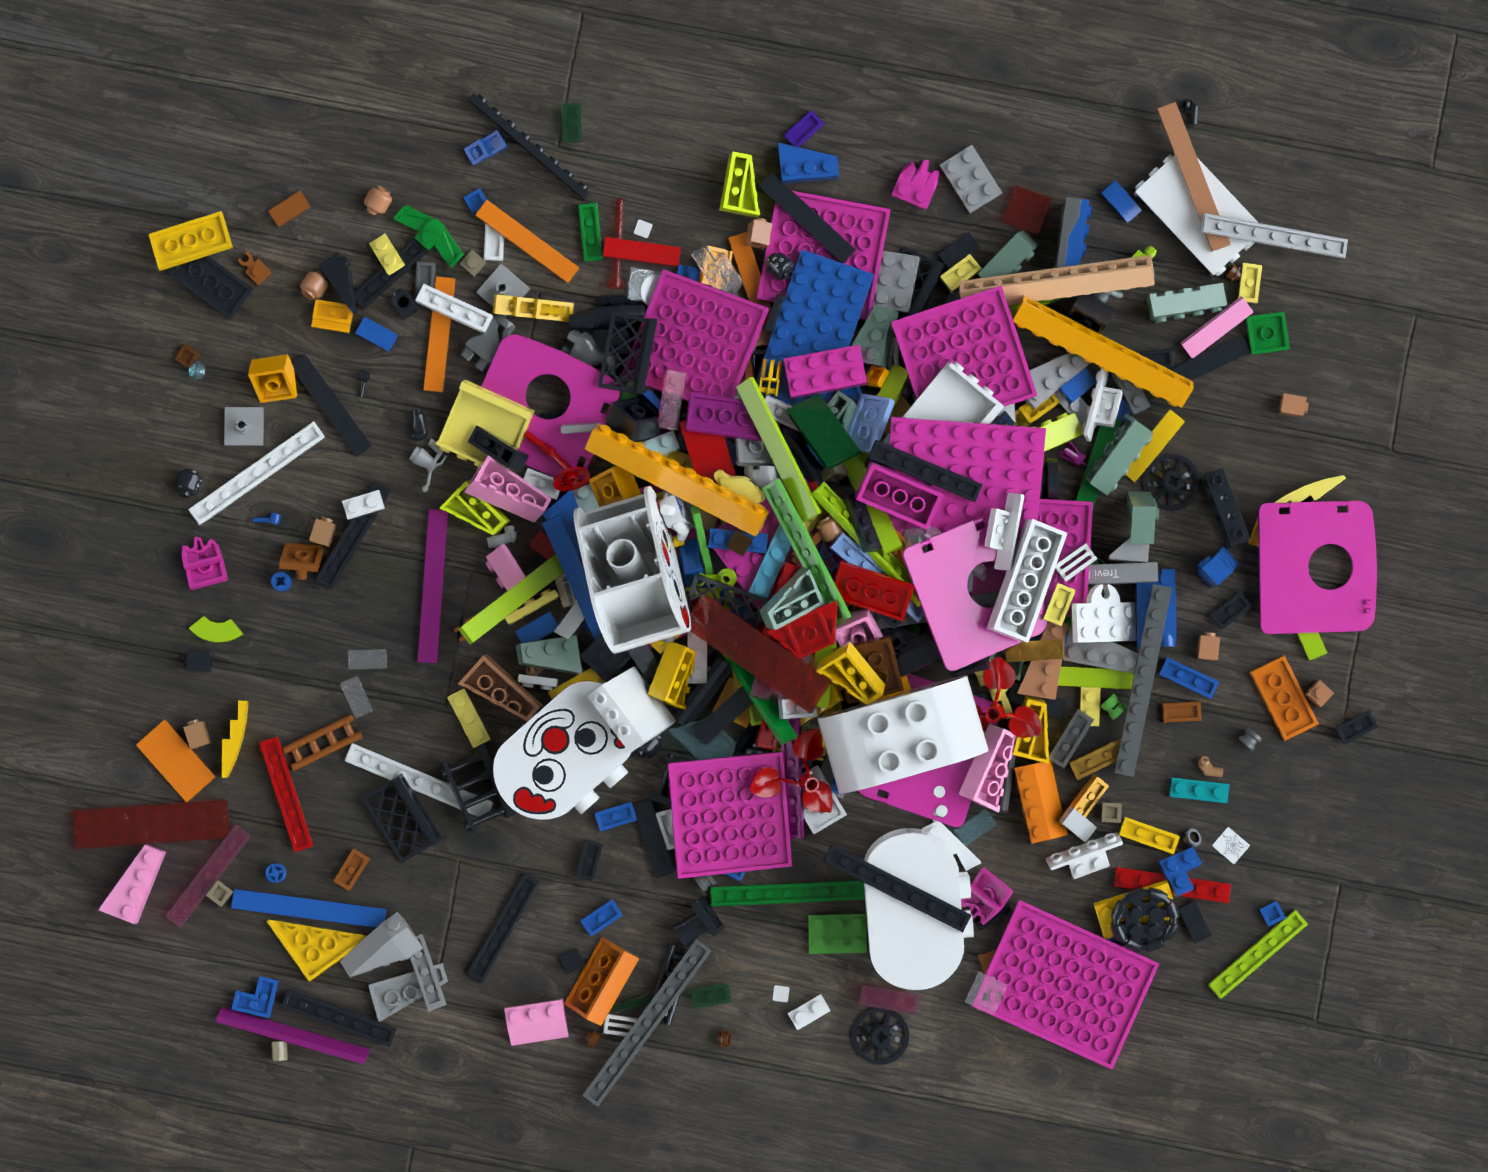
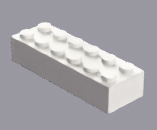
M1034 519L1025 520L1014 550L1011 570L1006 572L986 629L1019 642H1029L1067 536L1066 532Z

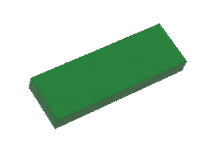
M597 203L579 204L584 262L603 260Z

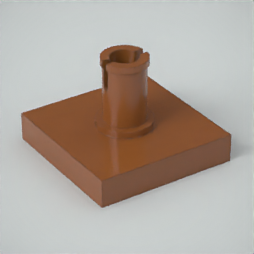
M285 542L279 562V569L296 570V579H307V571L318 572L323 555V546Z

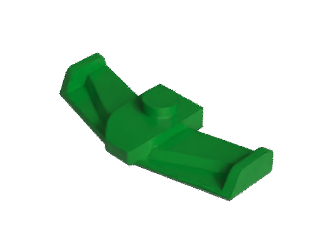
M405 205L393 218L418 231L419 233L415 236V239L428 250L435 246L451 269L463 257V252L451 237L445 225L438 219H434L408 205Z

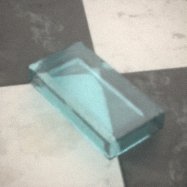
M984 809L954 831L963 844L967 846L997 824L987 809Z

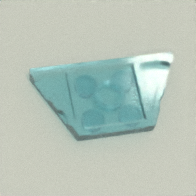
M708 717L669 731L697 760L733 756L736 742L725 731L720 733L708 746L695 734L694 730Z

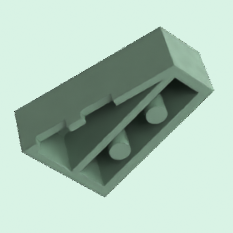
M1128 491L1127 516L1128 523H1131V527H1129V533H1131L1130 542L1131 544H1154L1155 519H1159V508H1157L1155 498L1152 497L1151 492Z

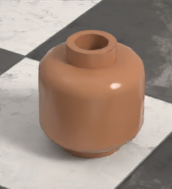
M378 185L377 187H372L364 199V204L367 206L366 210L373 215H377V213L384 214L392 201L390 191Z
M320 271L308 272L300 284L302 295L310 300L320 299L329 286L326 275Z
M830 514L818 520L819 523L816 529L824 542H831L833 544L838 536L845 532Z

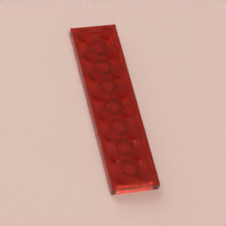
M703 594L690 614V632L809 713L813 712L832 683L830 678L816 672L817 669L802 659L797 658L792 652L706 594Z
M228 800L73 811L75 849L230 838Z

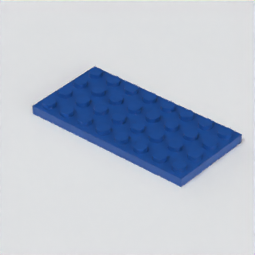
M801 250L764 356L767 359L765 377L769 376L771 359L775 360L772 378H776L778 361H782L778 395L769 394L770 396L791 406L815 396L810 395L790 399L783 360L790 357L849 347L874 274ZM762 365L756 379L758 387L760 384ZM762 382V387H768V382ZM771 383L770 388L776 389L777 384ZM834 391L820 394L826 404L830 402Z

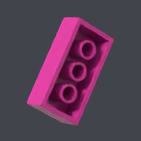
M860 345L790 357L783 360L790 399L867 384Z
M870 461L855 494L856 500L927 530L943 496V493L935 488Z

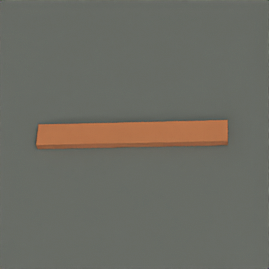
M1176 102L1158 108V114L1200 222L1203 213L1220 216ZM1205 234L1212 252L1231 245L1226 237Z

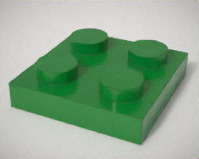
M1285 312L1249 316L1246 318L1251 355L1290 350Z

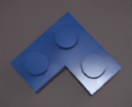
M1194 847L1159 861L1158 865L1175 897L1194 889L1186 872L1202 864Z
M259 976L255 994L236 990L232 1010L270 1018L279 980Z

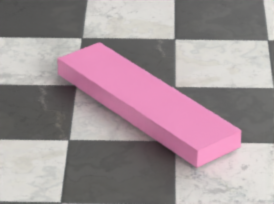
M1241 296L1183 340L1181 345L1193 359L1252 314L1253 310Z

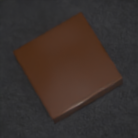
M184 343L174 357V360L191 370L201 354Z

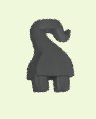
M501 314L493 316L485 334L481 333L469 338L465 343L466 347L461 353V356L467 361H470L475 354L478 355L480 360L476 363L475 367L481 372H485L491 366L500 345L498 328H504L502 332L503 339L511 335L515 330L516 326Z
M572 330L567 340L574 344L573 348L565 345L561 351L592 367L602 364L605 351L598 348L593 337L586 331L581 333ZM613 354L607 358V363L611 368L619 363ZM611 372L607 374L610 377L613 376Z

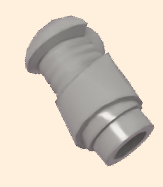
M505 526V533L487 537L489 548L497 549L502 544L514 543L517 537V531H514V526Z

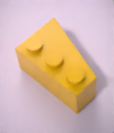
M850 641L818 663L816 672L824 674L834 684L841 685L847 689L848 693L866 705L883 695L885 684Z
M674 642L667 643L647 695L667 705L686 710L687 705L684 704L686 693L690 691V687L687 685L689 675L692 676L696 651Z
M1025 695L1022 706H1028L1037 713L1041 721L1042 733L1040 736L1029 738L1016 737L1013 755L1050 764L1047 704L1043 699Z

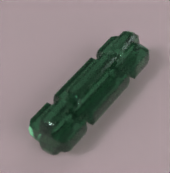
M646 992L641 994V996L637 995L623 1000L624 1002L614 1003L615 1012L619 1013L624 1011V1009L629 1010L641 1006L642 1003H650V994Z

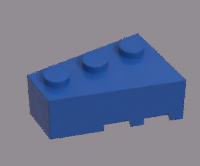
M778 143L781 181L784 184L839 179L837 156Z
M570 490L542 515L546 520L560 515L579 559H581L573 515L574 509L578 508V504L572 490Z
M1223 546L1212 557L1204 558L1197 565L1199 569L1195 572L1210 588H1213L1226 579L1239 562Z

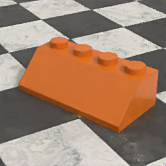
M1049 760L1050 764L1038 762L1014 768L1016 784L1031 844L1068 835L1066 827L1059 822L1063 811L1051 760Z
M601 937L564 1004L585 1019L602 1026L639 958Z

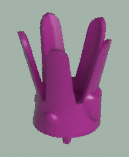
M1071 441L1066 444L1068 448L1059 452L1061 455H1058V457L1072 462L1076 467L1081 463L1086 465L1083 462L1086 455L1079 452Z

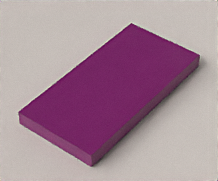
M689 393L685 431L762 441L743 400Z

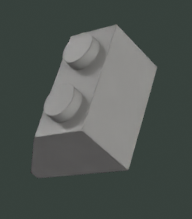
M1129 538L1106 557V561L1146 563L1149 556V544H1131Z

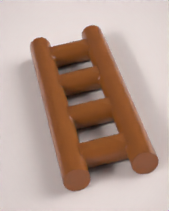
M352 713L282 747L285 754L291 752L296 761L291 764L293 771L363 738L360 731L354 733L350 722L355 720ZM343 726L348 737L337 742L332 731ZM326 735L330 745L320 750L315 740ZM308 743L313 754L302 758L298 748Z

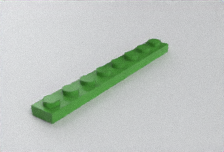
M780 478L764 486L762 490L802 567L810 569L825 603L824 605L835 600L837 601V624L852 617Z

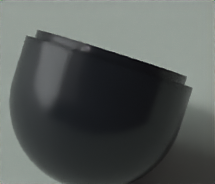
M1190 828L1182 834L1181 841L1185 847L1195 848L1201 844L1202 838L1196 829ZM1190 834H1194L1196 836L1195 842L1191 840Z

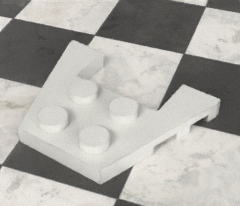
M935 821L921 829L940 838L949 848L952 855L957 853L965 871L981 864L980 860L941 822Z

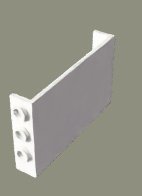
M1170 154L1163 161L1164 165L1160 169L1156 167L1149 173L1150 178L1146 182L1142 180L1135 186L1136 191L1133 195L1135 197L1139 196L1206 267L1210 272L1209 276L1211 278L1215 274L1220 276L1226 270L1224 266L1229 261L1234 263L1240 257L1238 253L1242 249L1247 251L1254 243L1228 238L1231 245L1213 252L1211 251L1206 235L1199 233L1201 222L1175 155L1172 156ZM1198 159L1219 215L1258 223Z
M948 361L903 417L990 424L1004 406L992 396L994 392L988 387H980L977 384L979 380L971 373L968 376L963 373L964 368L956 361L953 364ZM890 433L882 441L883 443L889 445Z
M635 666L601 685L587 696L629 753L656 737L676 722L663 702L647 695L650 685Z

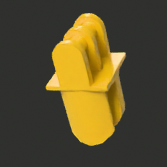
M763 358L759 389L762 393H767V395L775 394L777 396L782 361H778L776 378H772L775 360L771 359L769 376L765 377L767 359ZM762 382H768V387H762ZM771 383L777 384L776 389L770 388Z

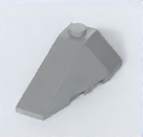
M397 912L374 929L340 963L349 977L372 971V969L388 966L390 963L399 960H407L423 949L406 920Z

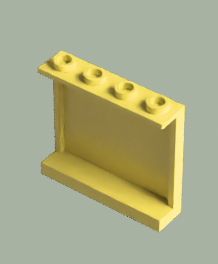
M468 380L462 381L459 387L460 391L439 440L436 442V445L440 446L439 449L450 453V451L454 452L458 458L465 461L467 459L474 461V465L479 467L488 455L468 443L476 425L519 448L535 411Z

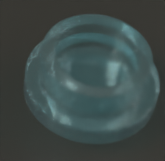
M196 361L194 364H191L189 375H191L192 380L202 379L205 373V365Z

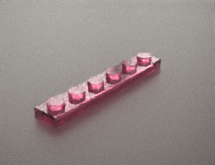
M236 824L165 917L182 928L252 835Z

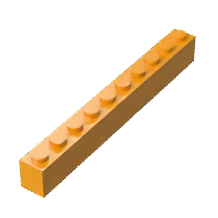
M1025 295L1013 314V322L1016 326L1031 330L1035 336L1044 337L1055 346L1060 345L1071 354H1078L1086 362H1093L1099 365L1102 370L1115 373L1121 380H1128L1137 388H1144L1150 391L1157 398L1162 397L1166 399L1172 406L1182 408L1193 391V381Z
M598 424L592 430L585 450L755 537L761 531L770 512L763 505L753 503L747 497L733 493L728 487L720 486L714 483L712 479L696 474L693 469L685 468L679 465L677 461L669 460L663 457L661 453L645 448L642 443L634 442L628 439L626 435L612 431L606 425Z

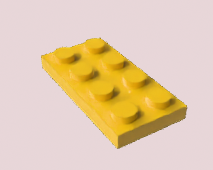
M222 211L149 234L160 271L233 248Z
M1167 880L1143 887V889L1152 887L1162 890L1168 894L1167 897L1173 899ZM1124 894L1093 903L1104 939L1114 937L1110 926L1112 922L1111 913L1118 900L1121 901L1125 897ZM1130 902L1127 907L1130 909L1134 904ZM1158 903L1157 905L1161 907L1164 903ZM1144 915L1139 921L1145 923L1149 920V916ZM1164 917V920H1169V917Z

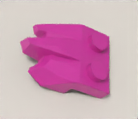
M923 160L919 168L915 167L913 161L909 162L903 167L891 196L927 210L937 187L940 171L928 172L929 160Z
M194 537V547L192 549L188 546H182L183 565L191 590L228 581L225 563L219 545L215 541L210 539L207 545H203L201 537Z
M982 868L973 883L970 884L971 898L961 899V906H969L972 918L974 919L980 915V922L985 925L1005 906L1014 891L986 868Z

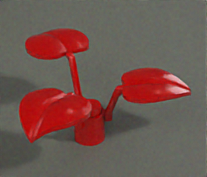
M1001 657L992 659L990 661V669L984 671L983 680L987 688H997L993 704L984 713L982 708L976 705L983 732L987 730L990 724L989 721L997 722L1001 717H1012L1009 721V729L1013 735L1020 738L1040 736L1042 733L1041 721L1032 708L1019 706L1015 710V714H1005L1003 707L998 704L1001 689H1009L1014 684L1016 676L1013 668Z
M812 728L800 734L793 746L794 755L798 758H803L802 761L807 773L801 775L799 781L779 778L778 771L773 767H763L758 770L750 784V791L753 794L764 798L773 797L781 790L779 782H786L801 786L806 790L802 796V803L806 809L813 812H832L833 799L829 785L825 781L817 780L812 776L813 772L807 764V759L814 761L821 757L824 751L820 729Z

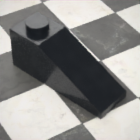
M336 252L319 264V267L351 312L355 314L357 310L353 275L349 269L351 264L345 255L341 258L338 252Z
M476 425L468 440V443L496 461L518 472H521L530 456Z

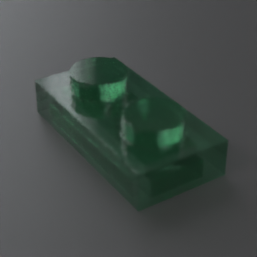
M581 103L562 104L563 143H581L582 105Z
M729 983L691 989L694 1008L732 1002Z

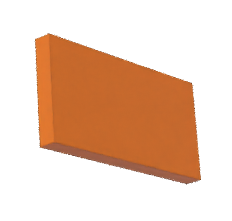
M1285 655L1249 672L1283 741L1319 724Z
M166 719L136 744L186 802L190 801L216 778Z

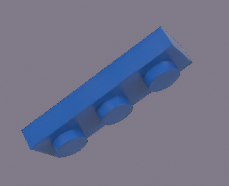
M710 528L708 548L730 550L726 547L735 531ZM738 531L753 539L746 552L766 554L768 534L758 533L755 537L747 532Z
M1166 657L1158 674L1209 699H1212L1219 684V681Z

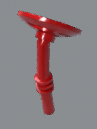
M529 431L525 433L524 438L540 448V452H544L545 455L548 454L547 457H552L564 470L553 479V486L556 490L573 491L588 483L590 472L587 469L581 467L572 468L555 451L556 448H552V445L548 446V442L544 443ZM580 474H584V477L578 480Z

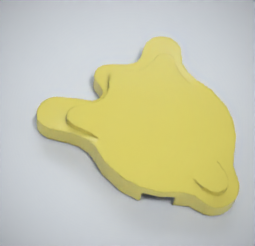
M717 470L714 473V478L718 485L728 487L733 493L743 495L749 501L758 504L766 499L763 490L749 481L750 478L730 476L723 470Z

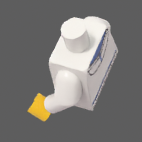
M665 490L656 494L659 498L660 513L663 515L666 526L678 533L676 536H672L674 547L684 546V540L688 536L690 529L695 527L691 513V503Z

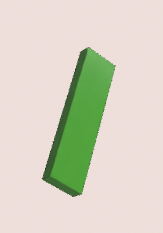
M691 506L705 574H714L699 508Z

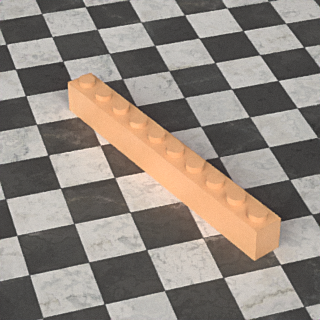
M1151 255L960 281L959 293L962 299L1002 286L1007 304L1014 305L1020 303L1024 295L1035 301L1152 286L1154 285V269Z

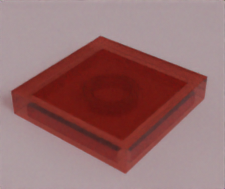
M1016 185L1002 222L1038 235L1052 198Z

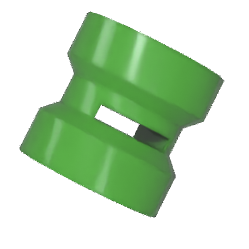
M1114 693L1100 705L1103 710L1108 711L1112 720L1116 719L1127 708L1124 703L1118 701V697Z

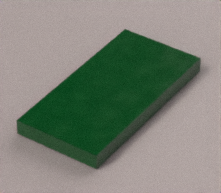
M820 394L786 410V414L827 470L860 455V449Z

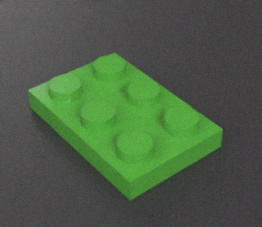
M866 914L808 915L809 954L867 953Z

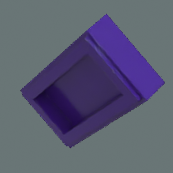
M810 110L783 137L792 146L800 147L824 123Z

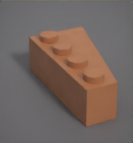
M1047 621V626L1042 632L1039 641L1063 639L1065 645L1068 624L1063 623L1062 626ZM1062 659L1030 661L1016 693L1055 700Z
M488 654L483 655L458 683L526 721L532 719L544 706Z

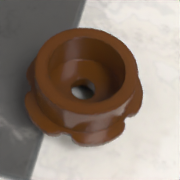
M1235 264L1230 265L1224 276L1228 278L1229 282L1238 280L1242 274L1240 271L1241 267H1237Z
M722 1029L721 1033L717 1034V1044H720L721 1048L729 1047L731 1044V1032L725 1031V1029Z
M596 1030L593 1033L589 1032L584 1040L587 1043V1048L591 1047L594 1049L601 1035L596 1033Z

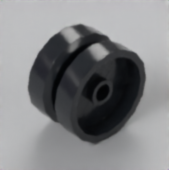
M1057 457L1046 458L1044 470H1042L1040 499L1043 488L1047 499H1058L1059 470Z

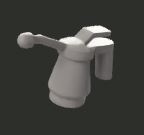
M432 438L427 445L437 453L435 458L419 447H416L409 458L413 464L427 468V471H429L427 483L422 487L423 492L428 490L432 471L436 467L442 466L447 457L444 456L441 463L436 464L444 451L439 449L440 446L436 445Z

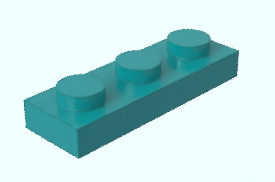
M1171 778L1169 797L1227 803L1229 784Z

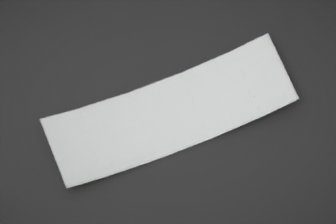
M577 600L559 626L553 631L567 639L571 637L584 620Z

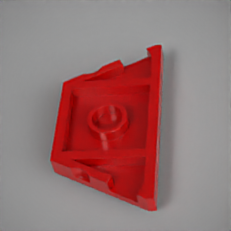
M835 600L819 607L777 630L770 629L767 632L785 648L789 649L797 658H804L836 643L837 601Z

